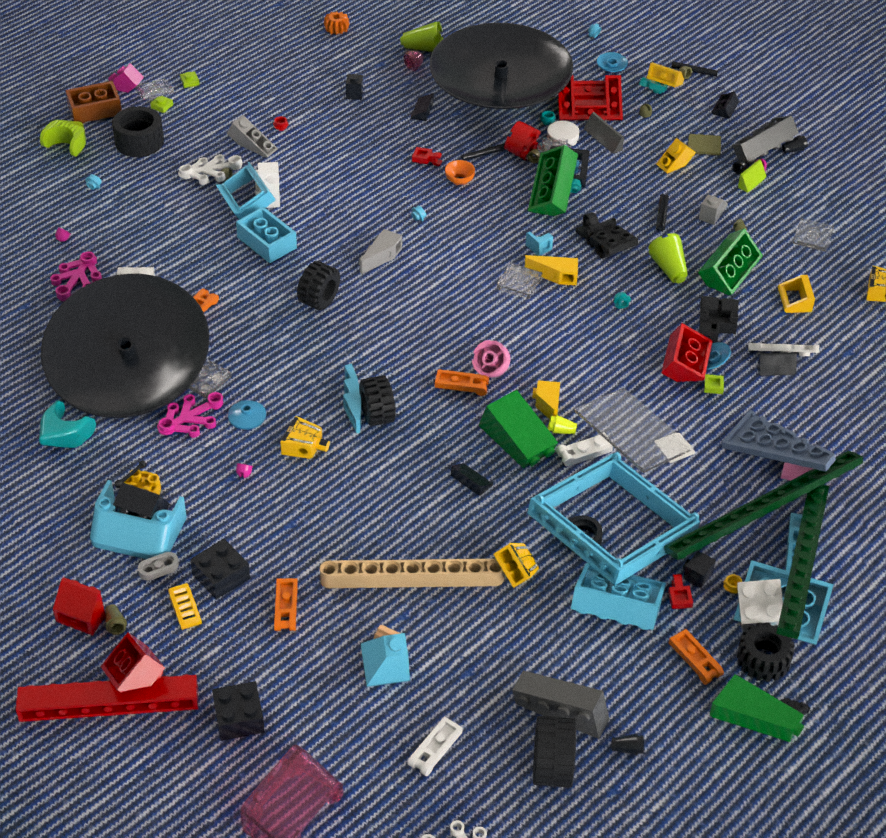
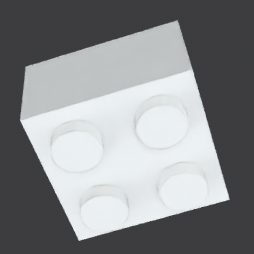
M781 580L737 582L741 628H748L750 625L756 626V623L760 622L762 625H765V622L770 623L772 626L778 625L783 604Z

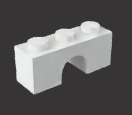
M278 162L258 163V170L256 171L276 199L266 208L280 207ZM255 182V187H256V191H255V192H256V195H257L258 193L261 192V189L259 188V186H258L257 183Z

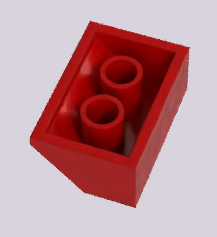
M681 323L670 335L661 373L676 382L703 381L713 340Z
M127 632L100 666L119 692L152 686L155 681L161 678L165 669L150 648L129 632Z

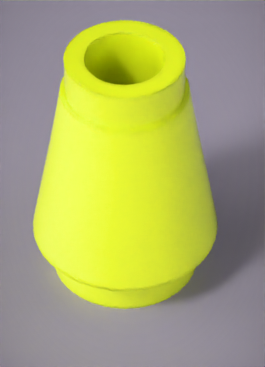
M558 415L551 416L548 424V430L557 434H575L577 423H573Z

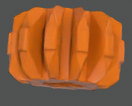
M337 11L326 14L324 18L326 32L336 35L347 32L350 25L347 14Z

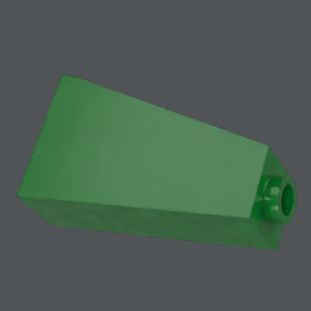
M736 674L713 701L710 710V716L787 742H790L794 736L798 737L804 728L802 724L804 714Z

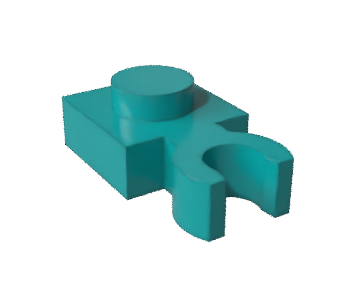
M642 77L639 83L641 86L653 89V92L658 94L664 93L668 87L666 84Z

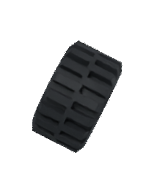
M314 261L309 264L298 283V300L320 311L326 309L338 292L340 272H338V269L320 261Z
M381 375L361 379L359 393L367 423L370 426L394 422L396 416L395 400L387 377Z
M760 622L756 623V626L750 625L748 630L745 629L743 631L737 651V662L739 666H742L741 670L743 672H748L749 677L752 678L754 676L757 677L756 680L761 681V679H765V682H770L771 679L774 681L778 680L780 676L786 675V671L788 672L795 645L792 638L776 634L778 625L772 626L765 622V625H762ZM758 649H765L773 654H764L758 651Z

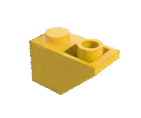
M676 138L656 165L668 174L686 166L696 152Z

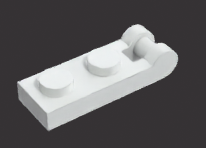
M601 434L567 446L560 445L557 447L556 453L559 457H562V462L565 466H571L610 453L613 450V446L605 434Z
M444 716L411 755L407 764L412 768L417 767L420 769V773L428 776L437 762L462 734L463 728ZM423 756H425L426 758H428V760H427L426 762H424L423 760H421V758H422Z

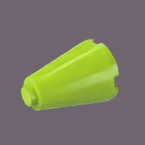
M433 22L404 32L403 36L400 37L401 45H404V48L433 52L438 43L443 40V37H441V32H443L440 22Z
M675 233L667 234L668 237L662 238L660 236L656 238L648 247L649 255L673 283L684 282L688 273L680 236Z

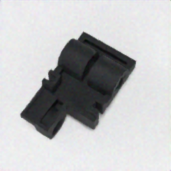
M594 212L583 215V225L575 228L576 233L587 240V245H590V247L595 246V251L601 259L638 245V238L619 225L616 226L615 218L599 223Z
M702 296L700 301L699 332L703 335H708V338L713 340L712 343L718 341L719 333H733L736 335L739 300Z

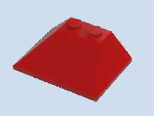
M572 75L567 86L558 93L559 120H588L593 112L603 120H623L621 75H605L604 81H574V75Z

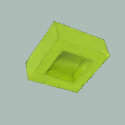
M195 71L180 74V80L184 88L200 85Z
M159 95L150 105L152 109L165 113L173 106V100Z
M705 374L704 393L723 394L724 376Z

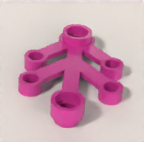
M87 251L81 254L79 260L60 264V274H54L50 277L51 284L58 286L55 291L60 301H65L71 296L70 291L79 279L82 287L90 284L85 274L87 268L91 272L92 282L102 279L101 272L95 266L97 257L94 253ZM78 267V269L70 271L71 268ZM70 278L66 285H60L62 280Z
M219 392L210 393L208 395V402L190 411L191 407L195 405V397L192 394H187L183 398L184 404L180 416L174 419V415L179 413V405L175 402L169 403L166 417L162 418L157 425L158 432L162 435L183 432L188 433L192 438L198 437L200 435L198 425L186 426L180 424H205L207 429L215 428V417H201L198 415L211 408L215 410L221 408L223 396Z

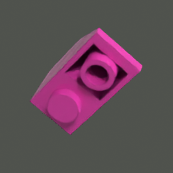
M130 63L126 67H120L117 74L114 72L108 80L113 81L116 90L128 93L140 83L143 76Z

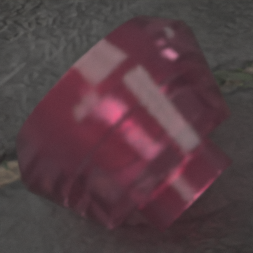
M417 50L405 52L403 58L406 67L416 71L423 63L422 53Z

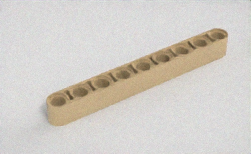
M496 559L325 561L320 565V582L325 588L499 586L504 582L505 573Z

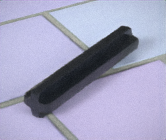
M661 194L659 199L656 230L658 231L665 230L669 201L667 194Z

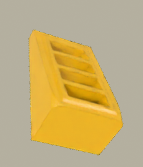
M185 583L169 588V599L181 630L202 624L189 584ZM191 615H194V616H195V617H192V618H188V619L183 620V618H185V617H188V616H191Z

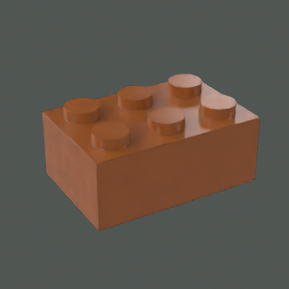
M113 81L65 90L67 104L73 121L85 123L114 117L118 112L122 111L120 97Z

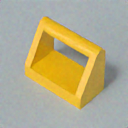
M653 62L650 63L647 79L672 87H678L683 84L684 78L681 71Z
M800 275L778 285V291L786 313L812 312L815 297L808 275ZM786 291H799L801 300L790 304Z

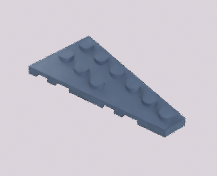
M752 410L748 411L721 442L723 449L820 471H827L836 460L833 452L819 445L810 444L809 440L804 437L802 439L798 438L796 433L777 423H769L767 418L756 416Z

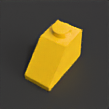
M538 380L537 388H533L532 399H536L535 407L550 419L551 416H556L558 413L560 382Z

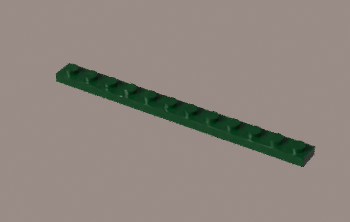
M847 451L835 457L836 460L827 471L812 469L665 545V553L677 560L683 559L687 555L701 550L704 546L716 542L725 535L731 534L750 522L765 516V514L779 509L786 503L794 501L811 490L826 484V482L840 477L847 471L855 469V467L863 464V456Z
M828 485L819 486L806 495L776 634L798 639L829 491Z

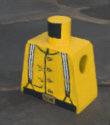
M872 265L868 282L867 301L886 302V269Z
M297 416L294 417L280 441L282 455L307 459L313 458L317 449L327 452L330 446V441L322 439V428Z
M509 543L493 554L513 588L531 578L539 569L534 556L529 552L524 543Z

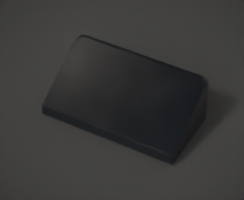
M736 93L722 94L711 113L720 117L731 118L739 103Z
M434 93L418 98L411 119L427 121L434 103Z
M797 353L760 354L757 365L759 375H795Z
M464 463L451 467V476L479 496L493 486L492 482Z

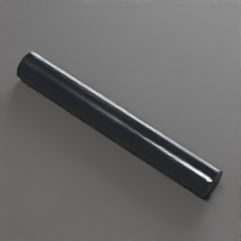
M674 61L671 66L680 69L682 66H688L692 68V72L716 77L718 75V70Z
M505 143L463 154L461 158L466 161L506 150Z

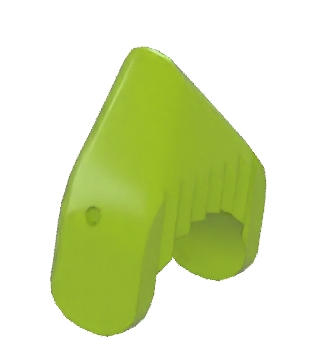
M54 120L50 122L40 134L41 146L49 148L55 144L67 143L70 144V154L77 157L86 145L83 123L68 120Z

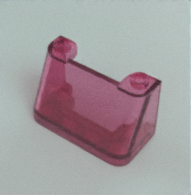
M293 745L244 802L241 809L243 832L252 838H301L302 831L326 802L333 804L340 801L344 793L343 785L305 749L298 745Z

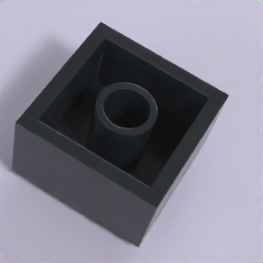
M122 482L113 503L119 509V513L150 520L155 512L168 510L170 505L159 494Z
M225 539L220 540L190 559L192 575L216 600L250 579L249 563Z
M256 681L212 689L220 741L265 733Z

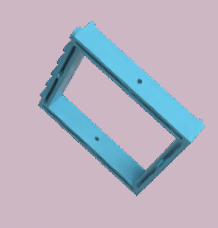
M619 452L605 457L532 497L527 512L614 585L619 584L666 555L665 545L698 529L701 522L699 521L698 513L693 512L690 514L624 463ZM610 477L674 528L623 559H616L554 507Z

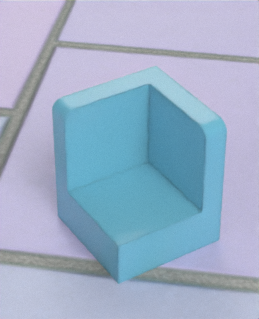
M530 231L526 233V246L538 256L552 250L553 236L550 233L541 237H536Z

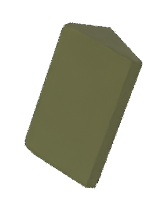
M689 134L688 147L695 151V154L720 155L721 136Z

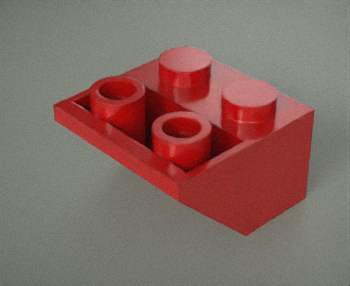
M63 577L53 606L56 622L93 635L105 618L101 591L93 586L89 587L76 580Z

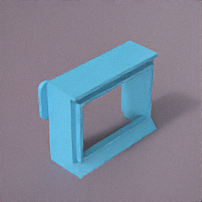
M250 162L224 183L216 184L218 190L239 220L262 207L266 208L276 200ZM254 179L261 192L239 207L231 193Z

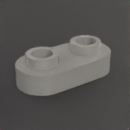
M165 552L143 560L138 565L140 578L150 581L176 571L179 567L178 556L172 552Z

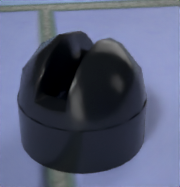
M737 160L733 163L732 169L736 174H741L747 169V164L743 160Z

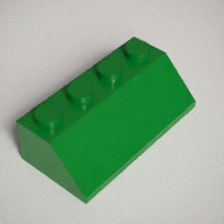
M566 145L540 153L528 207L529 212L549 216L566 213L578 154Z
M743 228L730 233L698 273L708 287L730 296L736 291L763 255L746 229Z

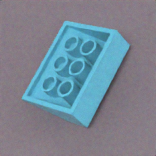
M751 560L745 582L780 579L782 598L784 600L790 571ZM811 578L800 634L797 640L813 645L817 644L834 584ZM738 603L733 620L741 622Z
M586 563L575 586L571 609L576 610L580 614L588 613L596 615L600 619H612L620 624H632L643 630H653L666 583L632 575L619 584L614 585L591 565Z

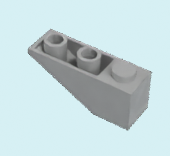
M244 115L235 120L227 132L238 145L263 157L268 158L278 150Z
M383 229L376 236L372 245L368 246L366 253L359 258L360 273H366L395 259L402 249V235Z

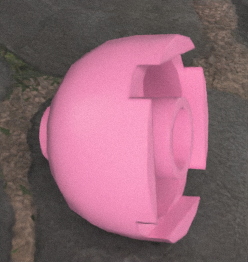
M485 340L473 352L475 355L474 360L472 359V364L480 375H486L489 378L499 377L509 367V351L500 342Z

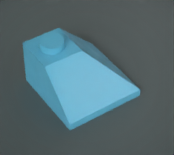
M405 633L386 635L361 643L367 687L410 681Z

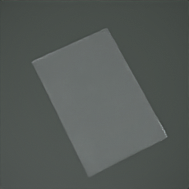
M625 388L574 409L578 416L642 473L686 454L694 448Z

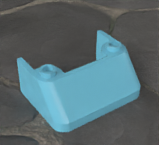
M107 480L95 503L90 532L92 545L96 548L143 559L170 552L187 518L184 497H179L173 511L159 510L154 513L151 520L115 512L116 507L113 505L115 496L112 481Z

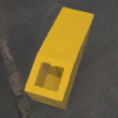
M525 255L524 270L560 285H577L578 258Z

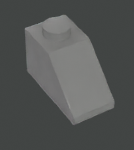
M708 194L701 203L699 220L715 225L728 206V203L723 199Z

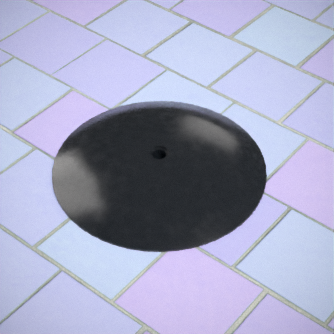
M486 23L460 29L439 42L430 57V71L439 87L458 100L485 108L515 109L542 103L560 93L572 77L573 62L570 53L564 45L543 31L512 23Z
M120 274L106 277L79 289L55 311L49 320L42 338V367L55 393L66 403L82 412L106 418H127L155 411L178 398L198 377L209 350L208 324L204 312L197 301L186 290L169 280L147 274Z

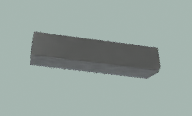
M593 112L584 130L611 153L615 154L622 151L624 136Z

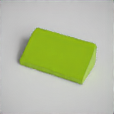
M760 159L740 174L739 189L750 192L766 178V173Z

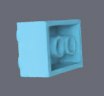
M264 207L236 221L237 238L269 263L297 248L296 232Z

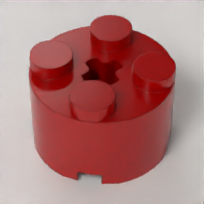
M518 121L511 129V132H513L511 137L507 136L505 149L523 160H527V154L538 146L536 141L541 131Z

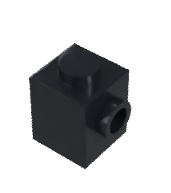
M347 74L346 99L362 100L363 75Z
M697 551L691 560H686L683 566V570H685L683 579L692 585L702 588L713 574L716 560Z

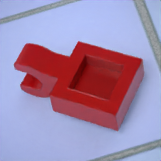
M416 147L412 155V162L428 164L430 161L435 166H441L442 160L438 159L441 158L442 153H433L432 149Z
M673 574L672 587H669L668 590L671 608H693L690 586H683L681 574Z

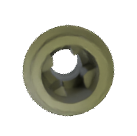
M108 605L105 608L106 630L112 635L122 634L126 629L127 621L116 605Z

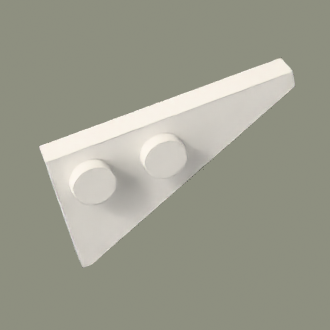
M748 343V350L779 351L781 353L799 352V356H810V353H819V345Z

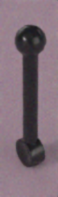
M144 460L140 461L139 465L123 479L115 481V487L120 488L122 482L129 479L139 469L145 468L147 463Z

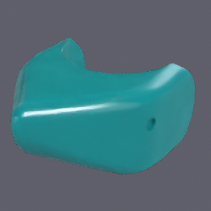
M56 400L41 417L39 442L44 446L76 448L92 436L96 428V421L89 416H85L77 421L61 420L65 412V405L60 400Z

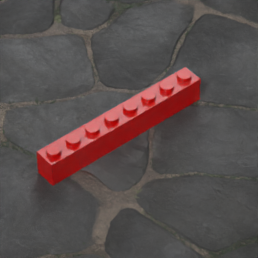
M197 675L161 676L152 686L119 692L111 681L72 682L70 684L41 686L28 685L26 687H18L16 712L19 722L197 710L198 682Z

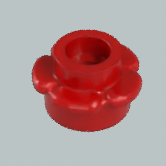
M278 116L274 119L273 125L275 129L283 131L289 126V122L286 117Z

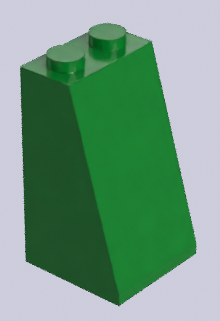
M518 390L487 405L479 422L480 428L523 469L529 465L531 467L536 465L543 457H550L555 452L554 449L558 443Z

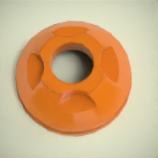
M455 160L446 165L445 175L455 185H465L474 178L475 167L468 161Z

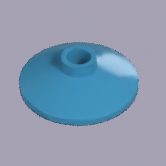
M607 52L597 58V65L605 71L618 72L627 67L628 60L619 53Z
M712 343L707 370L715 369L729 359L731 350L726 343Z
M240 401L229 409L228 419L236 428L244 430L254 429L265 421L266 410L263 405L256 401Z

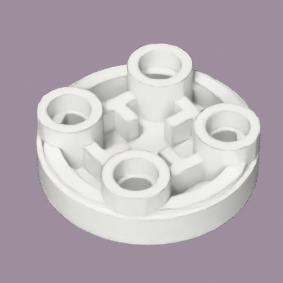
M556 121L548 126L547 137L553 146H574L577 144L580 131L577 125L572 122Z

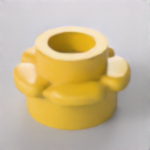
M735 574L728 575L723 581V587L727 592L737 594V582H742V579Z

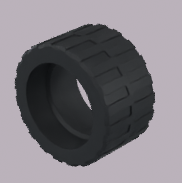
M133 106L123 109L113 117L114 142L116 149L120 153L131 157H144L156 153L163 146L162 119L154 109L145 106Z
M538 715L534 743L533 784L571 788L575 768L576 719Z

